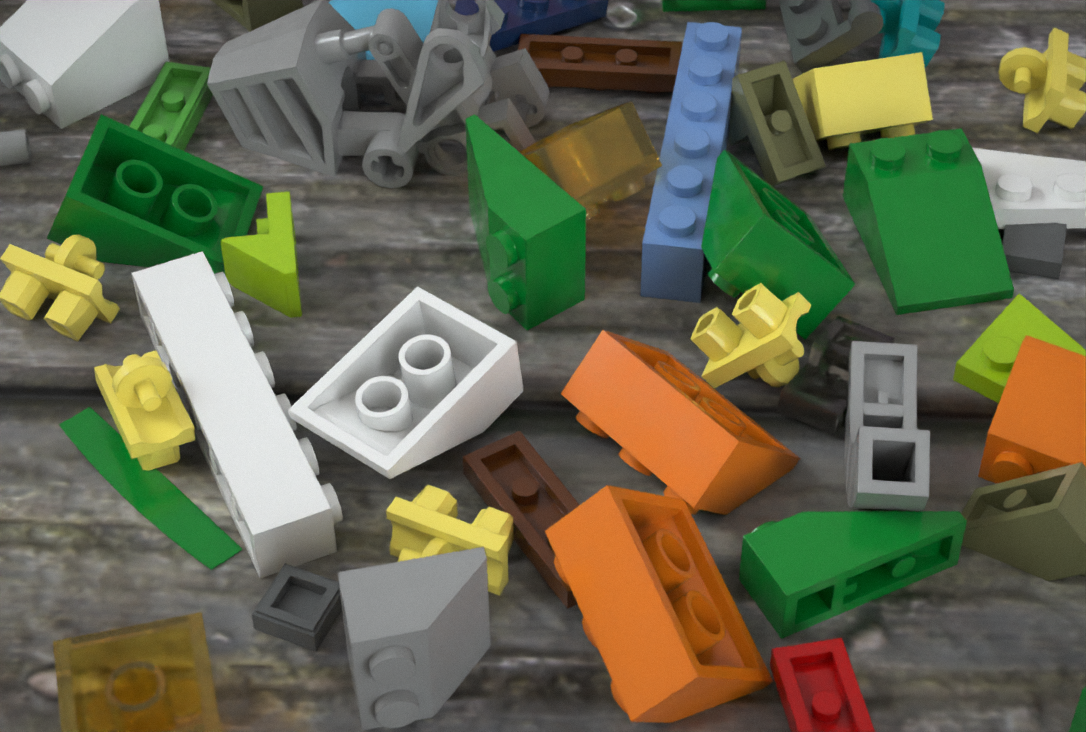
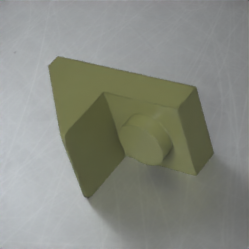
M785 60L736 75L732 78L729 124L730 146L750 141L764 178L773 187L815 173L826 167Z

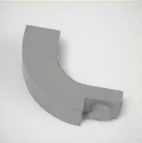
M851 342L849 350L848 411L845 419V486L849 508L923 511L929 499L930 430H917L918 345Z

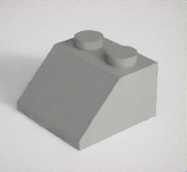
M484 547L337 572L348 659L362 730L378 727L399 728L409 725L416 720L434 717L491 647L487 557Z

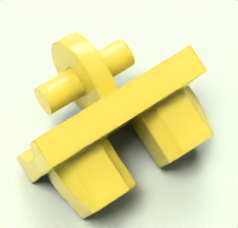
M1055 27L1049 34L1048 48L1043 54L1027 47L1016 48L1005 54L999 64V79L1002 84L1011 91L1025 94L1023 127L1036 133L1040 131L1047 120L1073 129L1086 112V93L1080 91V88L1086 81V59L1068 51L1069 33Z
M72 235L61 246L52 243L46 249L45 258L9 244L0 258L11 271L0 292V302L9 312L28 321L33 320L47 297L55 301L43 319L61 335L78 341L95 318L111 324L120 310L116 303L103 298L102 284L98 279L102 277L105 265L96 260V247L89 238L81 235Z
M760 283L745 291L737 300L732 315L740 324L736 325L718 307L703 314L699 318L690 338L709 357L701 377L713 388L746 372L753 379L761 377L770 386L778 388L793 382L799 373L798 358L804 355V347L797 339L796 324L799 317L809 312L811 304L799 292L781 301Z
M157 350L145 353L142 357L137 354H131L123 360L122 366L104 364L94 367L97 385L131 458H137L142 470L147 471L177 463L180 460L179 445L195 441V428L172 383L171 375L165 363L162 362Z
M426 485L412 502L399 497L394 498L386 510V517L388 520H391L393 526L389 546L390 555L398 557L399 562L484 547L487 557L488 592L500 596L509 581L508 554L514 540V519L510 514L487 507L486 509H481L472 524L456 519L458 516L457 500L448 491L431 485Z

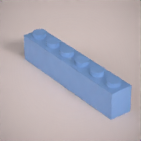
M687 22L642 242L640 292L642 297L695 303L701 302L708 261L701 245L716 160L722 151L727 149L732 78L739 75L742 27L724 26L716 22L703 24Z

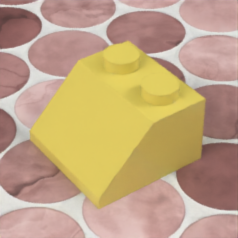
M922 52L813 68L792 79L816 141L827 140L828 150L849 147L850 143L862 142L860 134L880 132L881 138L915 135L914 126L933 120Z

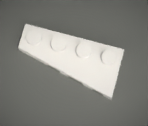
M973 148L982 165L998 229H1005L1006 225L1061 223L1067 224V228H1086V161Z

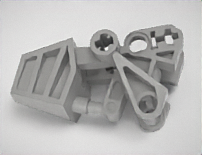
M318 0L226 42L213 58L207 82L242 147L336 177L343 156H364L362 167L365 175L373 183L385 188H400L411 180L419 153L425 154L428 164L442 174L468 177L467 152L458 155L447 153L442 150L438 142L445 139L455 140L461 143L467 151L465 119L474 114L532 162L536 144L527 127H532L543 119L550 94L547 83L526 48L496 57L489 46L491 36L501 29L505 16L494 0H474L479 7V11L473 15L466 16L455 12L450 7L448 0H438L431 29L424 43L408 18L399 10L393 8L385 9L378 15L375 26L355 30L326 0ZM370 50L375 60H366L365 51ZM384 92L385 103H390L400 113L346 112L343 110L359 111L365 93ZM495 92H499L498 98H497V102H496ZM518 95L526 96L528 104L520 103Z

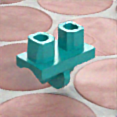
M871 0L872 3L879 6L883 18V27L877 33H882L878 59L922 52L926 68L940 45L941 34L935 32V29L944 14L945 2L940 0Z

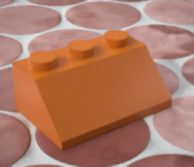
M606 330L601 331L561 392L563 397L580 410L576 415V420L582 426L602 438L607 439L610 436L623 447L618 455L625 463L644 475L651 476L654 474L667 485L663 491L664 496L683 499L693 515H696L699 510L727 515L793 470L801 459L668 351Z
M1028 335L1025 336L990 425L978 477L996 484L1083 462L1086 466V356Z
M606 485L545 530L555 553L554 565L557 573L571 588L583 615V630L589 641L599 650L612 679L611 691L620 708L628 714L631 722L673 723L761 690L774 682L683 499Z

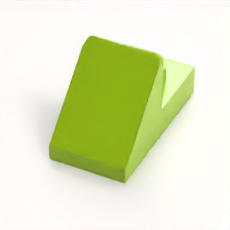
M290 191L266 193L268 218L256 219L257 235L226 237L221 240L225 274L229 284L290 318L302 317L296 235Z

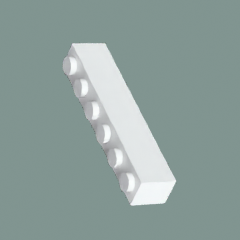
M203 251L132 272L142 321L162 362L165 363L171 375L172 383L194 425L195 437L260 579L280 572L285 563L295 567L337 552L334 524L341 522L343 516L336 492L330 483L320 486L316 475H319V466L313 447L307 437L297 440L293 432L297 429L296 421L290 418L288 412L291 404L285 393L275 396L272 390L275 387V381L268 358L264 351L254 354L251 348L254 346V339L250 324L243 311L233 312L231 307H234V299L224 272L214 274Z

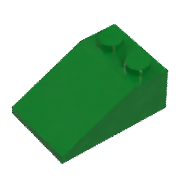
M101 114L47 239L62 245L70 236L81 235L94 242L96 260L104 263L152 267L203 251L213 273L224 272L225 274L221 240L226 237L247 235L264 186Z
M474 114L465 119L469 210L488 283V293L493 304L500 312L504 314L509 313L528 331L585 300L586 209Z
M962 128L938 130L931 133L894 138H880L849 144L842 197L896 315L997 301L1013 297L1014 287L982 165Z
M724 149L716 160L701 245L712 267L708 272V276L720 289L733 298H737L741 292L744 294L745 291L760 283L781 301L799 292L811 304L809 312L799 317L796 324V333L806 340L856 284L811 216Z

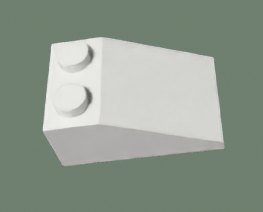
M417 286L290 407L288 412L290 418L385 477L392 479L483 433L523 392L517 341Z

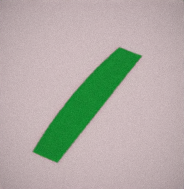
M91 407L59 424L78 450L116 491L161 532L210 570L242 551V548L160 471L157 469L142 470L138 459L131 458L121 435Z

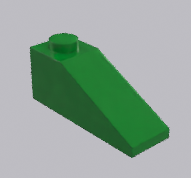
M803 511L778 522H766L758 526L751 533L743 536L739 581L779 637L783 639L957 565L967 520L960 511Z

